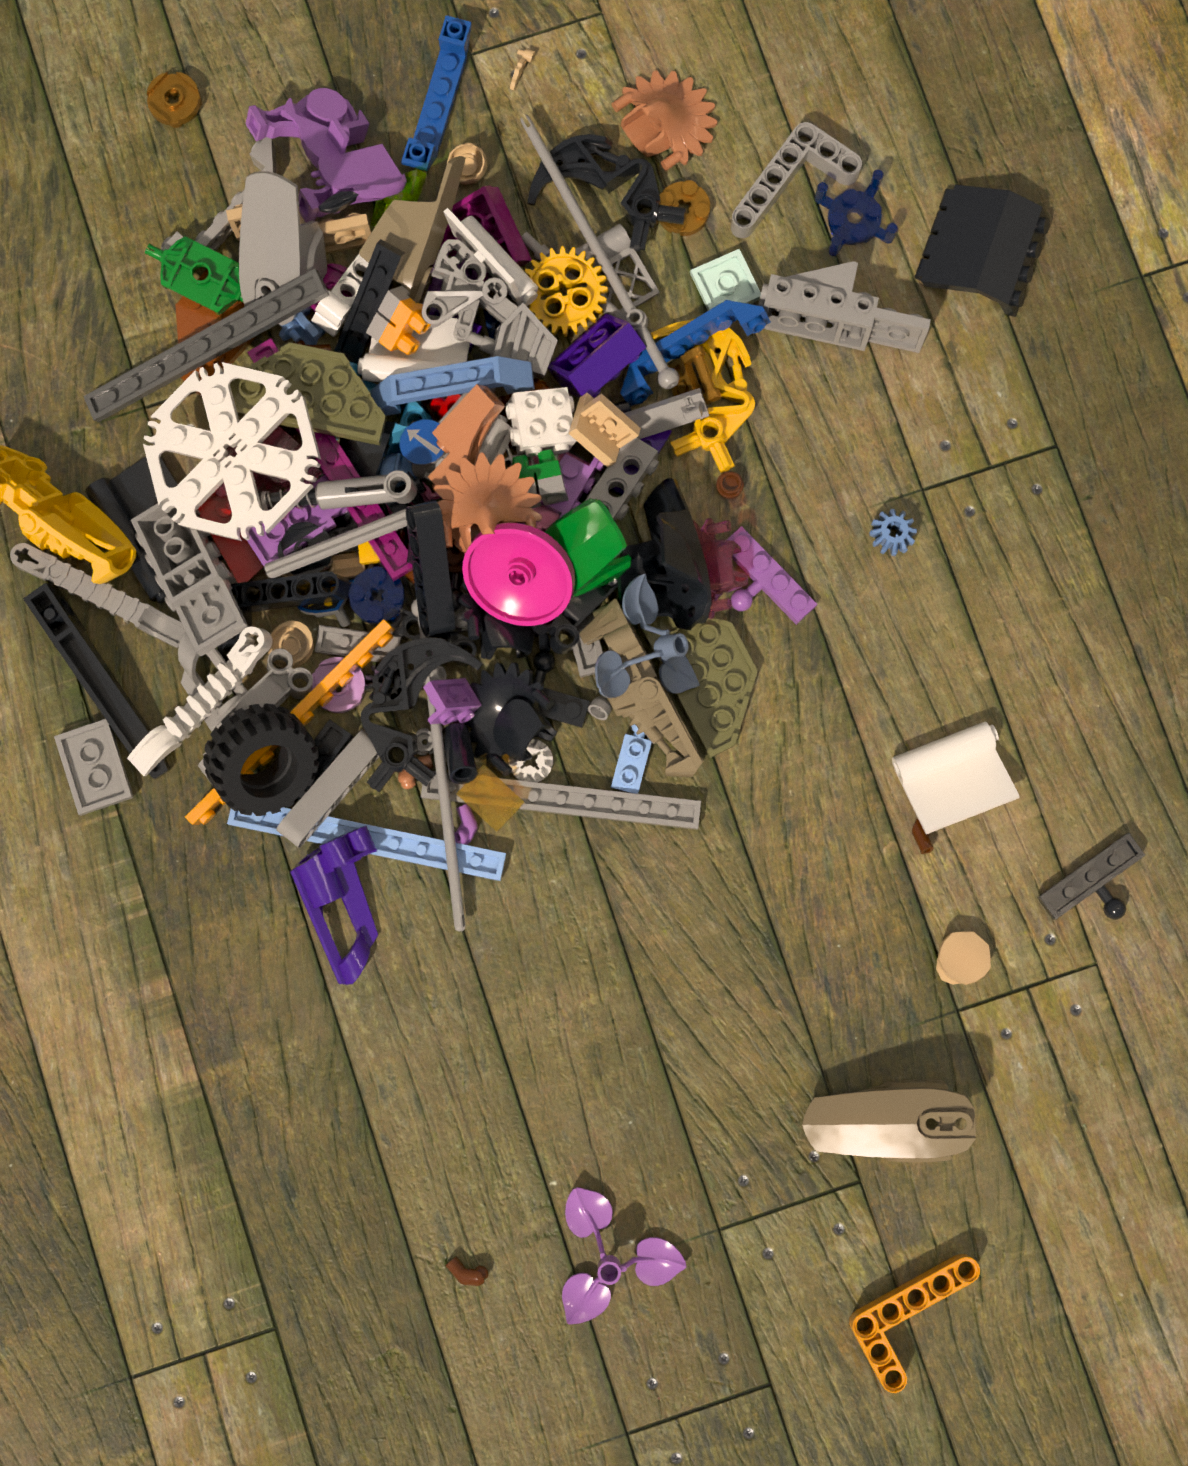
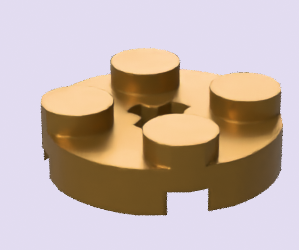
M167 72L155 77L147 88V105L151 114L160 123L170 125L173 128H180L183 124L192 120L202 105L196 83L191 77L182 72L169 75ZM177 94L180 95L177 103H169L168 96L172 95L175 97Z
M692 180L676 182L666 187L659 195L661 205L679 207V204L684 203L690 207L688 208L689 213L686 214L684 225L659 221L662 227L670 233H679L680 236H690L702 230L707 223L710 213V200L706 192Z

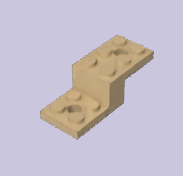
M243 204L226 210L228 222L237 241H240ZM299 213L300 224L306 223ZM351 213L342 219L334 220L327 218L318 223L324 235L326 254L363 247L372 232L366 214Z

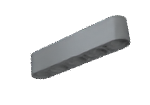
M362 729L278 825L276 831L298 848L311 837L379 758L365 729Z

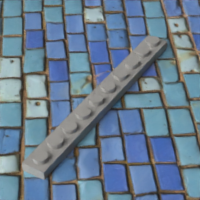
M447 772L451 802L698 830L701 801L477 776L473 781L466 784H456L450 780L449 772ZM436 775L427 786L422 784V799L439 800Z

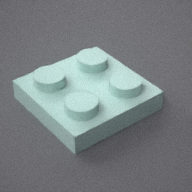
M740 249L690 270V275L708 311L725 300L752 304L760 300L761 292Z

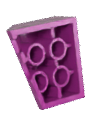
M483 186L453 204L451 212L460 222L469 216H473L520 267L531 262L532 259L499 187ZM447 224L440 247L448 239H457L453 235L449 224ZM454 250L449 252L451 257H455V254H457ZM487 271L483 279L484 283L488 279L493 278Z

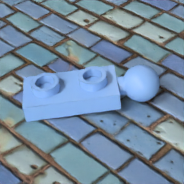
M632 725L634 735L625 734L611 788L638 794L652 742L644 739V732L637 735L638 728L636 725Z

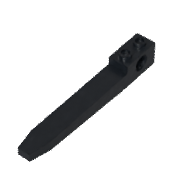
M44 583L24 597L23 600L131 754L141 740L151 731L86 635L85 627L58 587L54 584ZM166 757L149 773L153 779H158L171 770Z

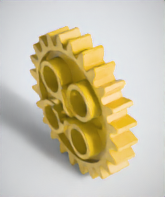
M561 246L560 254H556L553 248H550L549 257H546L541 252V262L538 263L532 259L531 263L534 269L524 270L538 286L537 298L527 307H530V311L540 322H543L542 324L547 329L552 327L554 336L559 329H562L564 337H567L568 329H572L575 335H577L578 326L580 325L585 330H588V320L593 323L597 322L594 313L603 314V309L599 304H607V299L601 295L608 293V287L600 286L606 282V276H598L602 272V267L597 266L593 268L595 258L592 257L586 261L585 251L576 256L575 247H572L569 254H566L564 246ZM578 270L580 276L577 279L570 280L566 277L568 271ZM552 278L554 284L551 287L544 288L540 286L542 279ZM583 283H586V284H587V286L584 287V288H583V287H579V286H581V284H583ZM565 287L568 295L562 296L560 288ZM579 295H584L588 298L587 303L583 306L574 304V299ZM542 296H549L545 300H541ZM553 303H558L562 306L560 312L552 314L548 312V307Z

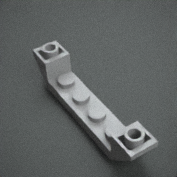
M265 137L253 145L249 154L253 164L258 169L277 174L276 149L272 139ZM244 190L238 192L232 198L231 204L226 210L243 204ZM226 210L219 212L215 216L213 224L207 230H203L198 234L195 239L196 242L214 251L233 233L228 222ZM178 232L173 236H169L162 243L161 250H168L183 236Z

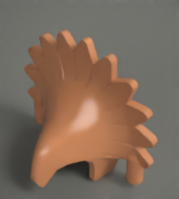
M653 71L649 83L641 76H637L635 80L637 89L623 87V95L611 103L615 112H619L630 103L635 105V108L622 119L620 126L633 145L643 155L650 157L671 148L673 153L661 161V166L666 171L678 162L687 165L688 152L702 156L703 149L700 142L711 143L713 141V136L706 129L717 126V120L708 116L715 109V104L702 101L707 92L705 88L692 91V77H688L679 83L677 73L671 71L664 81L658 71Z
M482 452L479 453L475 466L463 457L460 459L461 473L446 469L444 473L449 485H435L434 487L435 492L443 499L437 503L443 515L446 548L453 547L451 529L459 528L467 551L473 539L480 532L482 535L495 534L494 529L497 524L525 523V525L537 528L536 522L542 520V515L531 509V507L542 500L541 495L527 493L535 482L534 478L519 479L520 463L505 469V460L502 454H499L491 465Z

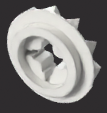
M532 739L527 750L532 756L540 753L536 759L539 770L531 765L521 769L526 761H518L509 756V766L512 768V773L520 781L539 782L548 776L553 766V756L549 747L539 740Z

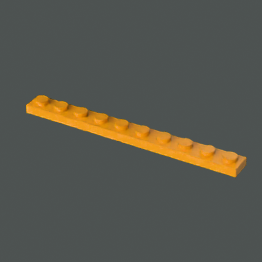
M383 619L290 713L295 714L304 726L308 724L314 717L312 712L319 705L322 707L327 705L334 697L332 692L339 685L341 687L346 686L354 677L352 673L359 666L362 668L366 666L374 657L372 653L379 646L381 648L385 647L393 639L392 633L395 629L391 624ZM279 745L266 746L252 753L245 761L241 774H255L253 771L260 764L264 766L275 756L273 751ZM213 788L185 818L192 825H200L201 823L205 825L216 815L214 810L220 804L225 805L226 803L222 801Z

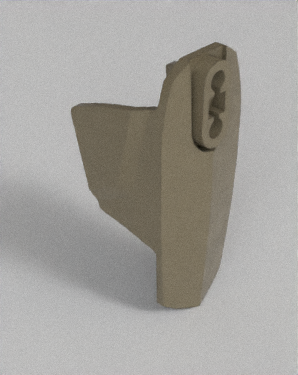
M463 156L454 157L447 162L435 202L393 200L359 252V255L369 263L376 243L380 239L405 252L394 280L405 286L410 292L409 297L416 303H423L433 277L431 276L434 268L433 265L448 224L443 211L447 208L452 211L466 159Z
M937 1078L887 1081L879 1086H873L858 1092L815 1097L806 1110L802 1124L808 1141L817 1152L883 1157L892 1162L949 1161L952 1155L968 1151L976 1139L975 1107L965 1095L949 1091L947 1084ZM958 1118H964L967 1122L966 1128L959 1129L955 1121ZM927 1119H935L939 1123L935 1129H929L926 1125Z

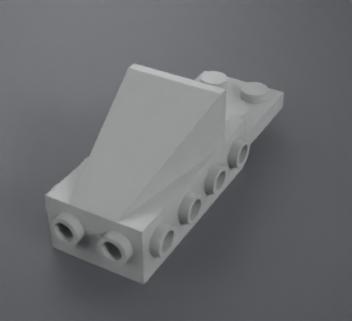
M853 261L787 277L771 274L769 284L763 283L758 305L763 306L771 321L765 326L764 329L861 351H865L867 342L919 353L928 333L931 319H926L919 314L908 315L899 313L892 308H877L878 297H873L866 292H852L858 262ZM777 311L779 315L773 316L772 312ZM800 317H804L806 319L805 322H800ZM827 323L832 324L833 327L827 328Z
M157 503L131 519L137 532L135 537L146 552L145 558L148 564L156 573L154 576L156 582L166 594L164 598L167 605L173 612L177 611L195 652L199 656H203L249 627L231 592V584L236 582L227 567L219 560L218 557L221 554L218 548L207 537L210 533L178 525V523L172 520V517L177 513V509L172 508L170 512L166 513ZM196 510L197 516L200 515L199 510Z

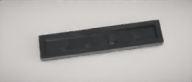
M382 239L376 243L334 352L343 353L349 362L357 365L359 359L363 358L371 338L366 331L376 312H379L378 308L386 293L391 289L405 255V252Z

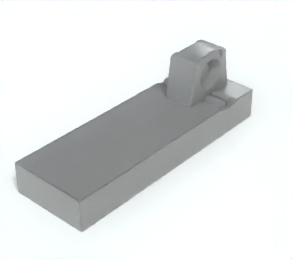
M698 388L624 414L641 428L637 438L642 439L708 417L709 410L702 391Z

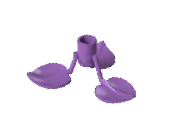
M580 1187L574 1188L568 1196L565 1210L566 1221L570 1230L580 1238H585L594 1232L601 1259L598 1263V1276L595 1280L587 1273H578L572 1275L565 1282L562 1290V1300L568 1324L583 1323L600 1315L609 1305L611 1291L605 1284L612 1285L618 1282L621 1272H625L633 1263H637L635 1267L637 1277L643 1283L650 1286L665 1284L686 1268L685 1259L680 1251L667 1240L658 1237H649L641 1240L636 1248L638 1257H633L624 1264H621L617 1257L606 1255L598 1229L607 1227L611 1222L612 1206L609 1200L599 1192Z

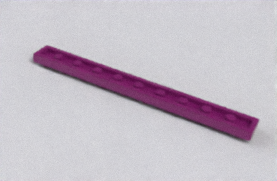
M270 338L247 353L251 361L255 363L265 356L266 358L270 357L279 350ZM295 428L301 437L300 430L298 428ZM314 432L321 459H314L320 464V468L328 481L361 478L334 436ZM378 504L346 507L358 527L386 517ZM395 531L368 541L393 582L413 570L412 564L406 563L408 550Z

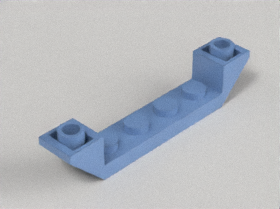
M495 356L389 375L371 390V397L377 406L381 408L385 416L401 413L400 404L468 393L476 384L487 386L489 389L503 386L507 394L535 390L532 364L528 361Z

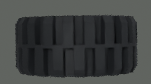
M266 703L261 707L259 704L249 705V709L244 710L240 708L234 711L235 715L230 718L226 716L221 721L222 725L219 728H214L210 734L212 740L206 742L204 750L207 754L203 756V765L206 768L207 778L222 801L232 810H239L241 814L252 815V812H254L256 816H265L266 812L275 814L281 812V808L285 806L289 808L295 804L294 800L296 798L304 796L307 792L305 788L311 786L315 779L313 773H316L318 770L319 762L316 759H318L319 754L314 739L295 714H291L288 709L282 706L276 707L274 704ZM270 745L281 746L277 759L267 769L255 774H241L245 761L252 753Z

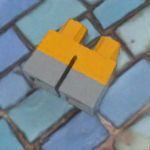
M401 286L388 290L378 308L379 312H376L366 333L390 351L399 349L403 353L411 355L420 346V342L412 336L413 331L415 330L420 335L428 331L431 324L425 322L422 317L423 304L413 301L409 297L410 292Z

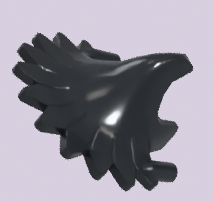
M465 581L462 582V586L468 595L460 596L458 601L469 610L461 615V619L467 622L469 640L479 639L480 630L482 659L491 660L497 648H515L517 658L522 659L531 654L535 635L539 638L540 652L551 651L549 643L551 635L549 633L544 635L537 634L532 630L531 626L514 625L495 618L476 603L469 593Z
M496 663L494 674L488 670L481 671L482 684H470L481 706L474 712L472 719L463 723L472 728L469 732L471 742H478L474 757L481 758L487 755L486 767L488 769L496 767L504 776H508L512 772V768L503 760V755L507 754L518 761L531 760L533 756L527 750L531 740L539 737L552 741L557 734V731L552 728L548 720L540 713L538 707L539 703L545 710H549L554 704L542 691L544 683L536 682L532 684L533 671L526 669L520 674L517 663H511L507 671L502 663Z

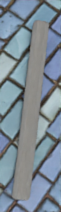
M406 509L266 563L264 565L266 574L270 578L278 577L406 527Z

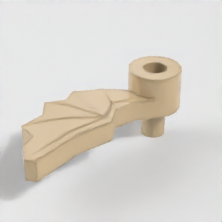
M527 48L525 51L518 49L517 54L521 55L522 58L515 68L510 84L511 90H515L526 62L532 63L535 51Z

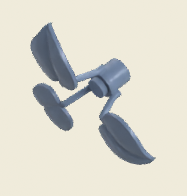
M646 574L637 576L629 583L624 592L622 601L624 615L630 624L640 623L642 629L661 636L654 643V653L628 660L622 663L620 655L615 651L603 652L598 657L595 665L596 685L599 688L600 694L606 698L621 696L626 692L630 684V676L625 668L656 657H661L663 662L659 669V677L663 687L669 693H681L698 687L700 685L685 656L688 651L687 638L681 633L670 635L669 630H661L648 625L653 623L658 615V604L655 594L647 582Z

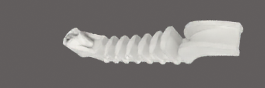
M257 627L245 628L234 647L227 654L229 660L225 664L219 663L217 665L219 670L215 674L207 676L209 681L205 685H199L197 687L198 692L194 696L189 695L186 698L188 703L184 707L177 706L175 708L177 714L174 717H165L163 719L165 725L154 728L141 740L127 759L143 776H147L162 759L180 747L184 739L191 736L190 733L195 728L201 726V722L211 715L216 706H220L222 704L221 701L227 695L230 696L232 690L243 682L244 677L253 672L257 661L272 646L270 633ZM254 635L258 636L257 641L259 644L257 646L253 645L255 643Z

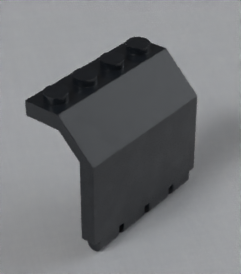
M955 185L954 189H945L939 206L941 210L937 211L931 228V233L935 235H929L922 254L926 259L920 260L915 279L920 280L926 287L981 294L999 303L1005 315L1016 317L1019 307H1022L1024 304V292L1027 283H1030L1032 280L1033 266L1036 258H1039L1041 254V243L1044 234H1047L1049 231L1050 219L1042 206L1010 190Z

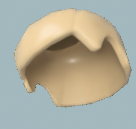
M465 143L456 146L449 153L447 162L457 156L466 158L459 183L464 185L474 184L484 177L488 166L486 155L481 148L472 143Z

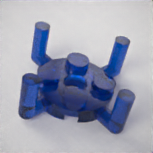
M881 170L873 172L870 184L865 192L848 189L835 199L826 195L828 185L825 182L818 184L815 201L829 209L827 221L830 232L833 235L828 249L831 256H836L844 244L856 245V243H866L874 236L887 244L893 242L898 226L895 223H890L886 230L880 227L882 208L873 198L879 190L884 176ZM853 212L858 213L862 220L854 224L848 221L847 215Z

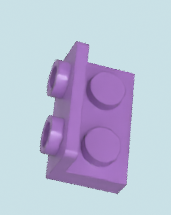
M466 678L433 680L423 687L429 697V701L436 708V711L427 719L430 725L441 723L442 725H447L451 722L465 723L474 717V712L481 706Z

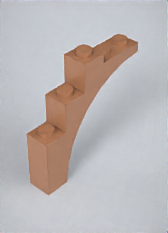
M476 384L432 432L438 439L437 445L444 452L448 453L447 457L428 476L434 483L432 485L433 489L435 485H449L444 473L446 469L461 473V458L464 457L471 464L476 465L482 443L492 423L505 407L487 386ZM459 528L451 529L452 541L454 540L455 546L463 553H466Z

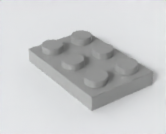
M106 719L54 736L78 815L82 816L134 798L113 729Z

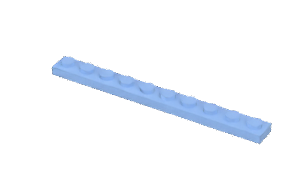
M283 807L281 812L275 814L266 812L265 816H256L254 812H252V815H244L239 810L234 811L230 809L227 824L283 836L276 829L291 809ZM327 817L307 841L324 844L367 824ZM367 825L377 852H373L371 855L448 870L444 840ZM456 843L459 873L501 881L506 853Z

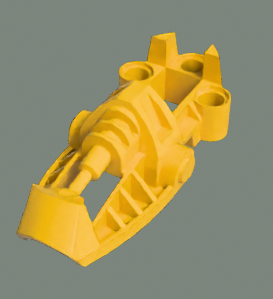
M0 445V505L2 502L19 515V525L22 534L42 551L50 549L53 553H58L64 559L74 556L79 560L85 559L91 562L93 569L91 581L96 584L107 583L130 569L136 558V549L120 528L106 514L78 492L63 496V493L50 483L51 477L46 473L47 466L42 460ZM93 543L110 551L104 553L99 548H97Z

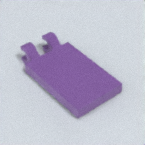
M324 475L312 484L313 488H316L318 482L328 481L327 477ZM307 480L303 481V483L309 484ZM319 505L315 508L305 506L303 509L293 507L269 533L265 532V526L262 523L261 525L264 528L263 536L257 534L255 527L250 528V540L247 541L264 566L266 563L279 559L278 544L290 526L300 522H311L320 526L303 537L313 539L322 533L323 529L328 532L335 528L337 525L333 519L346 514L348 510L346 507L322 510ZM302 542V543L298 546V548H299L300 546H303V548H304L305 546L308 545L307 542ZM296 543L283 550L284 556L294 551Z

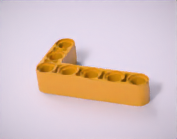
M966 1254L955 1255L851 1314L849 1319L850 1328L877 1379L885 1390L890 1393L902 1391L907 1384V1376L884 1331L976 1281L980 1275V1267L970 1256ZM969 1261L971 1264L969 1274L960 1276L958 1273L959 1265L962 1262ZM944 1275L946 1278L945 1286L940 1290L934 1289V1278ZM919 1289L921 1292L920 1300L914 1304L909 1303L907 1299L909 1292ZM888 1303H893L896 1306V1312L892 1317H884L882 1314L883 1307ZM863 1317L870 1318L871 1325L868 1330H857L859 1319ZM875 1344H883L885 1346V1352L881 1357L871 1356V1349ZM889 1371H898L899 1378L895 1383L888 1384L885 1382V1376Z

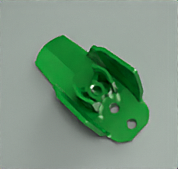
M588 499L556 520L544 531L562 546L572 562L575 572V588L572 596L582 595L613 582L630 567L632 559L629 555L615 559L627 545L620 529L601 500Z

